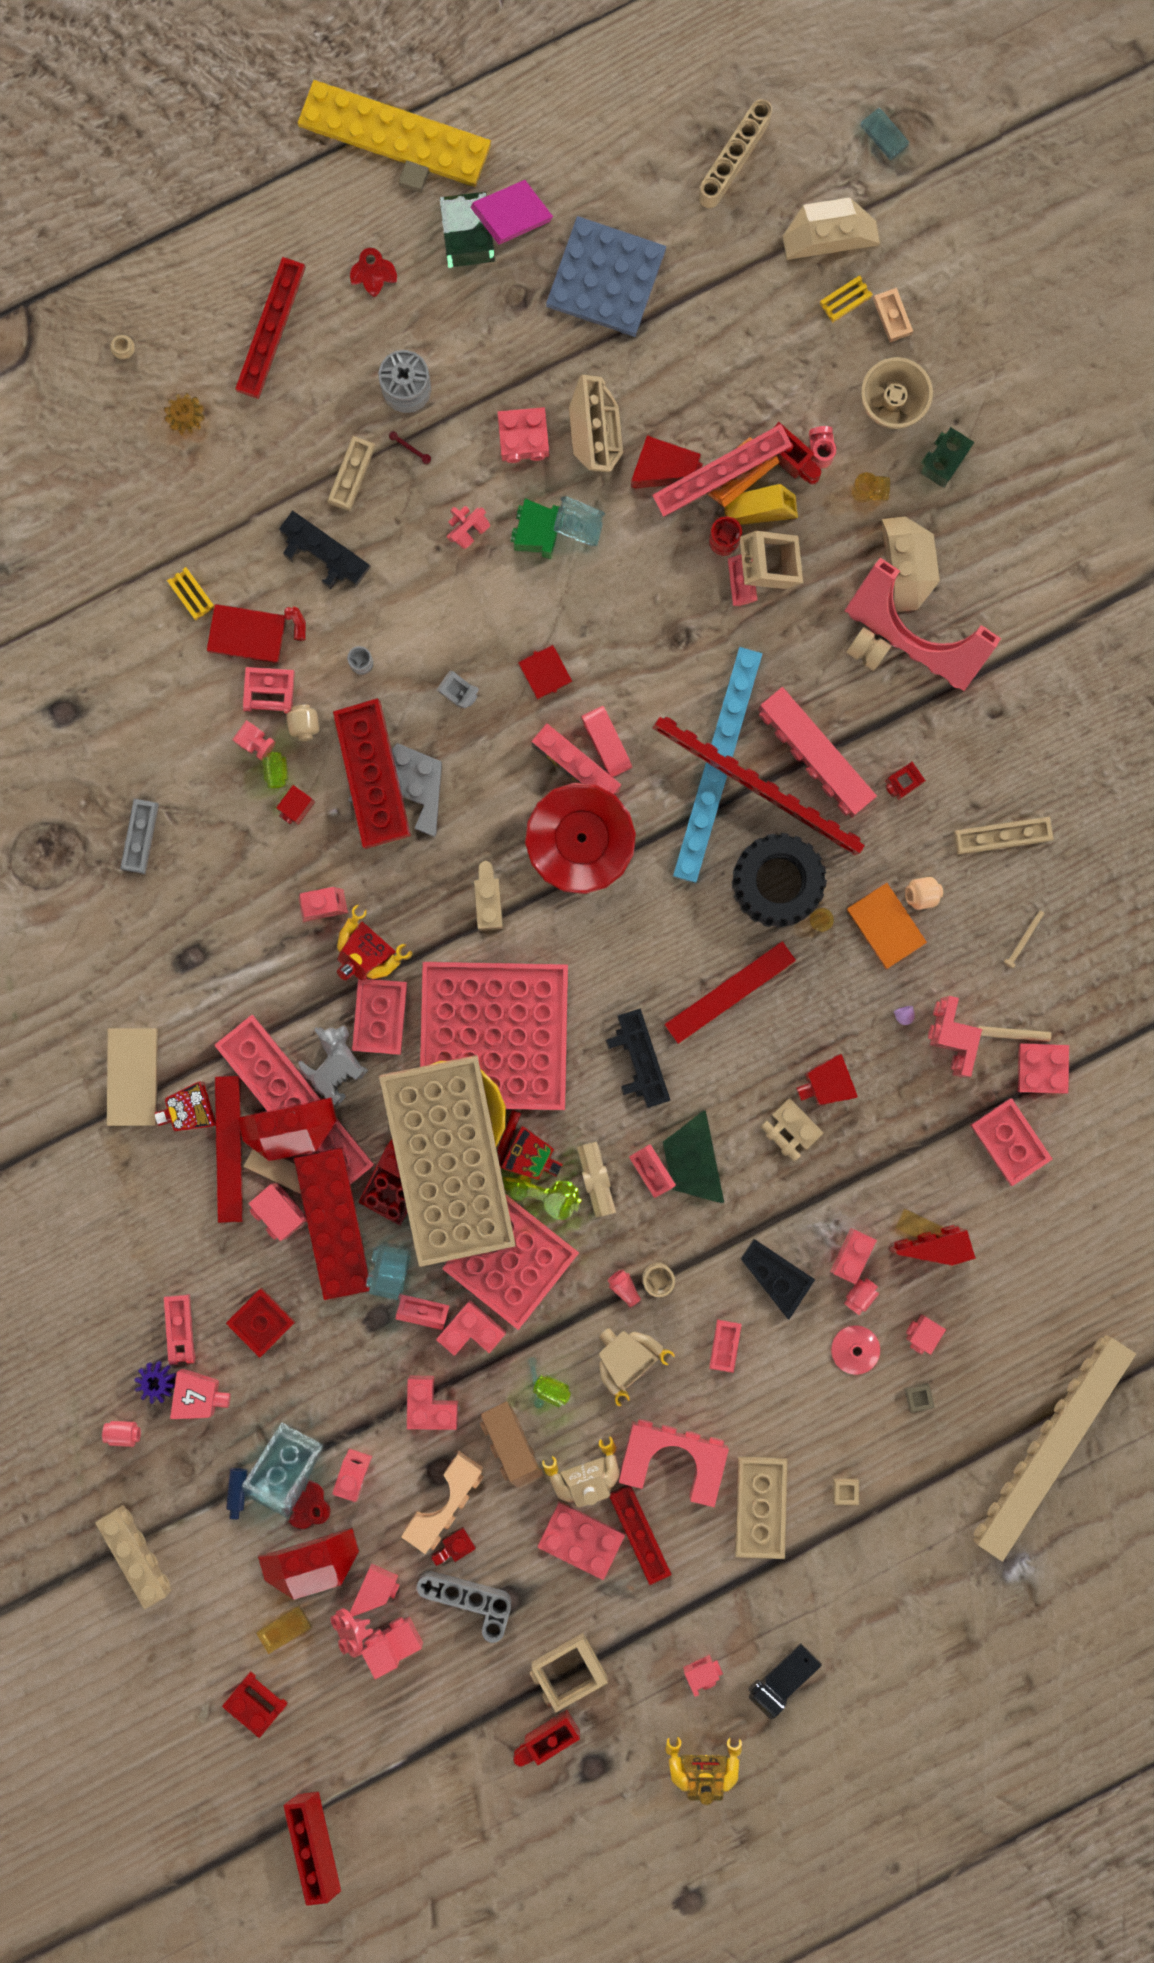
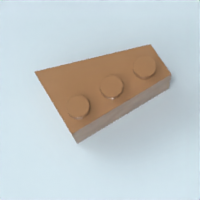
M506 1401L480 1414L483 1419L480 1422L481 1428L485 1436L490 1435L493 1444L490 1445L494 1457H499L503 1466L500 1467V1471L505 1481L509 1480L519 1488L545 1475L534 1458L535 1453L532 1447L529 1446L521 1424L509 1402Z

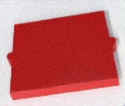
M554 645L539 652L534 651L532 656L518 662L537 700L552 692L557 693L558 689L572 683V679Z

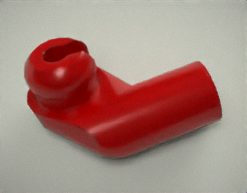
M293 606V608L286 607L284 610L285 619L293 620L294 640L305 641L306 620L300 609L296 606Z

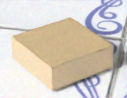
M833 1479L834 1505H859L858 1479Z

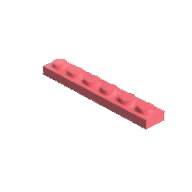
M780 424L652 496L663 517H666L791 448L792 444Z

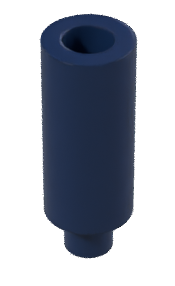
M230 1468L226 1509L230 1510L229 1519H239L240 1511L244 1510L248 1470L244 1468Z

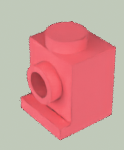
M710 1655L683 1667L684 1674L695 1697L699 1695V1689L707 1690L716 1685V1681L720 1680L719 1676L723 1675L718 1661L713 1662Z

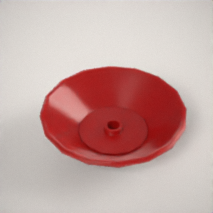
M572 783L553 789L536 804L527 821L525 845L531 865L545 882L563 892L588 894L607 888L624 874L634 855L636 832L630 812L616 795L598 785ZM580 833H584L586 835L585 842H580L578 840V835Z

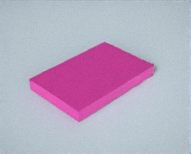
M526 180L474 201L470 207L498 245L549 223L553 218L552 214Z

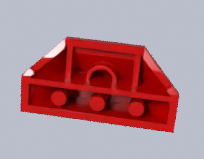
M330 1097L238 1117L243 1142L268 1161L317 1151L337 1122L333 1100Z
M353 1527L260 1555L258 1559L264 1580L295 1600L341 1586L359 1553V1548Z

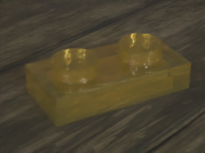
M299 1604L257 1630L256 1634L267 1653L270 1654L309 1630L312 1625Z

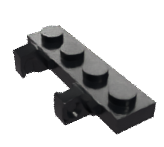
M293 510L279 528V531L288 537L286 543L289 545L283 552L284 557L293 562L295 554H299L301 551L311 553L326 564V568L329 570L328 576L322 580V583L329 589L333 588L338 579L341 582L347 579L357 586L371 568L370 564Z
M641 1008L618 1015L617 1018L621 1029L615 1030L616 1037L605 1041L608 1049L623 1045L624 1051L628 1050L636 1075L633 1076L634 1082L620 1086L623 1095L636 1092L637 1097L643 1096L647 1108L671 1101Z

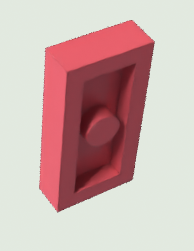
M742 555L728 558L733 606H742L757 601L756 586L744 584Z
M651 1144L629 1156L654 1198L676 1186Z
M402 1295L396 1319L443 1330L449 1305Z

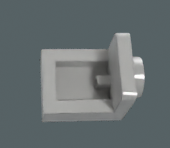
M453 671L448 672L437 688L439 693L460 708L470 707L477 698L476 693L479 690Z

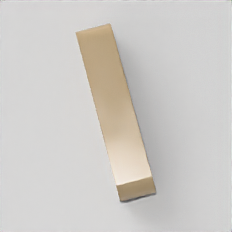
M759 99L751 105L702 181L699 201L704 207L713 208L718 205L768 128L772 106L767 100ZM762 113L765 117H758L755 114ZM749 132L753 136L746 137L743 135V133ZM738 152L740 156H733L730 153ZM725 171L728 173V175L721 176L718 174V172ZM712 190L716 194L707 195L705 191Z

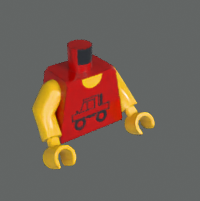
M356 905L352 909V918H348L339 932L337 949L340 953L337 959L342 966L337 970V974L345 981L353 974L361 981L367 978L387 977L401 964L402 959L411 958L412 951L402 956L401 950L406 947V944L399 945L395 951L363 921L359 924V919L367 915V909L362 916H357L355 910L359 905Z

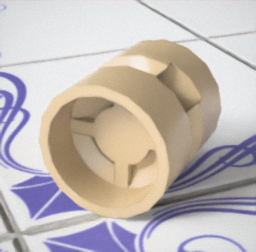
M863 627L846 653L856 660L862 659L863 665L874 672L892 645L881 638L876 640L875 634Z
M653 1263L644 1270L642 1282L645 1290L650 1295L664 1297L673 1290L675 1277L667 1265Z

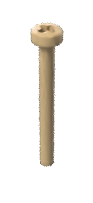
M1039 910L1009 960H1004V964L1009 968L1013 969L1016 966L1015 960L1045 914L1044 912Z

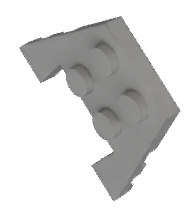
M397 743L392 749L402 797L424 806L415 829L436 837L442 762ZM350 796L348 801L353 803L352 797Z

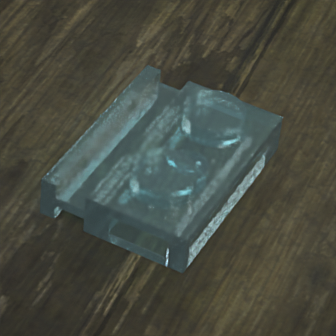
M568 496L561 497L560 501L562 503L558 509L553 531L589 546H597L603 524L601 522L602 516H605V512Z

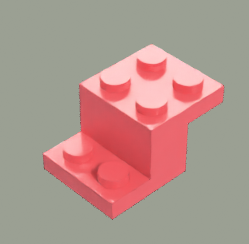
M947 996L941 998L940 1002L937 1001L935 1004L933 1015L936 1016L935 1025L930 1026L928 1039H931L930 1045L958 1052L957 1056H953L951 1062V1069L954 1070L953 1076L961 1078L971 1077L982 1029L954 1022L959 998Z

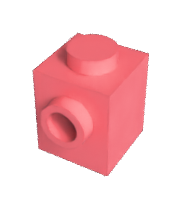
M921 1314L917 1322L913 1321L908 1327L906 1339L912 1343L910 1348L922 1355L926 1351L931 1355L946 1329Z

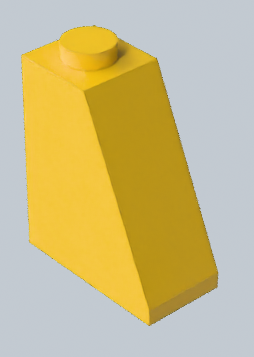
M781 484L743 492L724 508L725 515L736 519L740 525L798 518L796 495Z

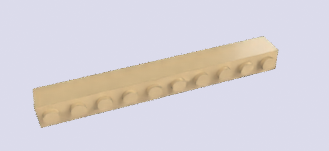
M1105 1335L1104 1338L1101 1337L1097 1340L1093 1348L1095 1350L1093 1355L1082 1363L1080 1368L1082 1372L1077 1379L1074 1378L1068 1385V1393L1064 1400L1060 1399L1055 1405L1053 1417L1051 1420L1045 1421L1040 1430L1042 1434L1037 1441L1034 1440L1028 1447L1027 1453L1029 1454L1024 1462L1020 1461L1015 1467V1476L1011 1482L1005 1483L1000 1492L1002 1496L997 1503L994 1502L988 1509V1517L984 1524L980 1523L975 1529L974 1542L1002 1562L1136 1355L1135 1352L1110 1336Z

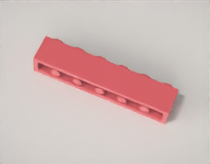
M783 687L760 705L758 710L761 713L759 716L767 725L771 724L776 731L774 733L782 743L787 742L792 748L790 750L791 754L796 760H802L806 764L808 774L813 779H819L823 784V791L830 798L833 796L839 804L837 806L845 816L849 814L853 818L877 797Z

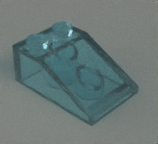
M281 1423L242 1485L245 1496L287 1518L300 1498L324 1445Z

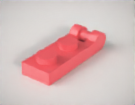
M190 1294L165 1296L164 1308L169 1365H177L178 1362L185 1361L186 1364L195 1363ZM184 1345L185 1352H177V1346Z

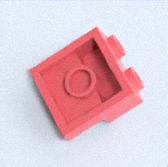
M545 407L498 411L502 461L518 463L521 459L541 461L545 457H549Z

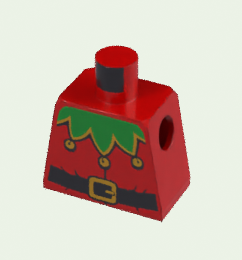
M522 1126L501 1168L539 1180L543 1171L557 1177L563 1164L550 1158L554 1150L553 1147Z

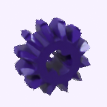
M158 1361L155 1367L149 1362L146 1364V1369L140 1368L138 1370L142 1377H136L134 1381L141 1385L135 1388V1391L140 1392L143 1390L142 1400L150 1396V1404H154L156 1399L163 1403L165 1396L171 1397L173 1395L170 1388H175V1382L170 1380L176 1377V1373L170 1375L167 1373L171 1368L170 1365L162 1369L161 1361ZM155 1378L159 1379L157 1387L152 1385Z

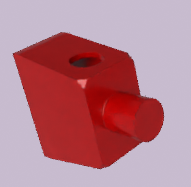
M838 1054L806 1072L805 1076L808 1083L796 1087L800 1101L814 1097L817 1105L858 1098L842 1054Z

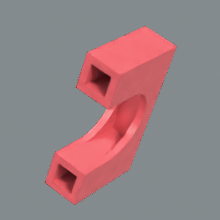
M639 1419L638 1422L632 1421L618 1482L643 1489L652 1456L664 1447H681L693 1456L696 1463L695 1475L689 1495L690 1501L715 1508L729 1451L728 1446L724 1445V1441L710 1437L709 1441L700 1438V1434L686 1431V1435L677 1433L676 1428L662 1425V1428L652 1426L653 1422Z

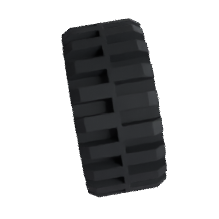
M773 833L766 835L764 838H758L742 852L733 870L732 889H734L736 902L741 906L740 909L744 914L747 913L751 920L754 922L758 921L767 927L776 926L777 928H784L804 920L817 908L823 899V892L827 884V880H825L826 869L825 866H822L821 856L813 851V846L809 842L806 844L801 841L802 838L798 836L791 837L787 833H781L780 835H774ZM781 858L788 860L800 872V891L795 898L788 902L774 903L768 901L757 888L756 877L758 870L765 862L771 859Z

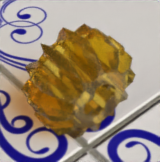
M186 392L183 398H181L180 394L176 393L177 400L168 399L170 406L164 407V412L167 414L164 419L166 423L170 424L169 427L172 431L178 429L179 434L183 435L186 429L189 434H193V427L201 429L198 421H205V416L202 414L204 407L202 404H199L197 397L191 398L190 394Z

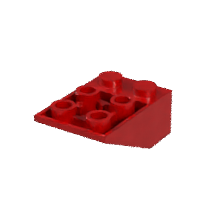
M391 1139L358 1203L401 1226L408 1212L393 1140Z
M954 1224L940 1228V1233L924 1232L918 1234V1239L916 1240L901 1239L893 1242V1247H889V1251L897 1255L951 1266L976 1259L968 1231Z

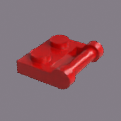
M250 1671L223 1703L222 1707L260 1739L284 1710L288 1702L284 1698H278L255 1678L256 1675ZM248 1686L272 1705L274 1709L272 1711L267 1709L245 1689Z

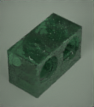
M952 427L949 428L946 434L941 432L934 443L937 448L933 453L928 451L921 462L924 465L921 474L945 488L975 442ZM947 443L955 444L957 450H950L947 447ZM939 462L943 464L944 470H937L933 463Z

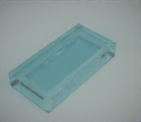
M880 107L861 122L860 126L890 161L909 146L910 142Z

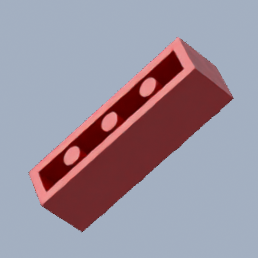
M319 1791L297 1794L285 1803L283 1807L306 1906L327 1904L341 1892V1886Z

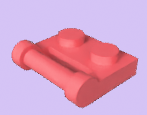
M246 667L243 711L251 712L252 709L284 711V714L289 713L291 707H293L295 671ZM253 693L285 696L284 702L252 700Z

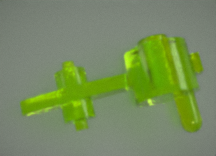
M524 1175L519 1176L517 1179L502 1176L504 1190L511 1192L513 1199L521 1201L527 1197L544 1201L546 1212L555 1219L566 1220L573 1214V1211L578 1212L581 1203L579 1191L568 1181H558L550 1189H545L532 1184L530 1178Z

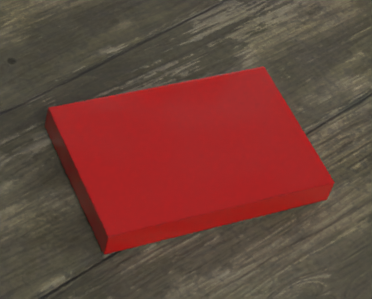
M215 604L206 651L278 664L286 623L285 616Z

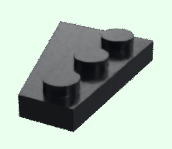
M753 1238L740 1259L785 1317L790 1320L815 1279Z

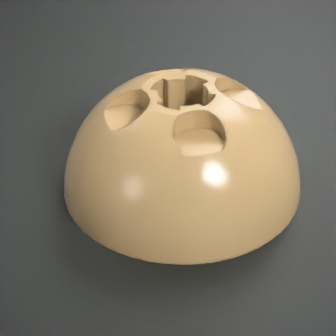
M900 357L888 358L875 364L866 374L861 389L862 404L868 416L878 425L888 429H903L917 423L927 413L933 397L932 383L926 371L914 361Z

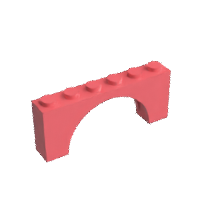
M879 558L850 601L845 612L853 620L868 626L874 634L881 635L889 640L893 647L900 648L908 653L914 661L926 665L932 673L947 679L953 687L965 691L997 647L1001 638L982 625L969 637L953 643H934L916 636L902 623L894 606L893 590L900 570Z

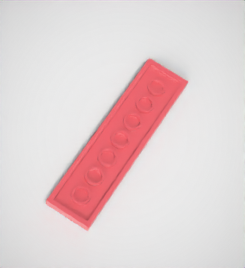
M254 1015L249 1016L214 1045L267 1111L321 1100L320 1096L303 1075L300 1074ZM337 1119V1122L318 1150L311 1153L343 1147L350 1184H352L375 1164Z

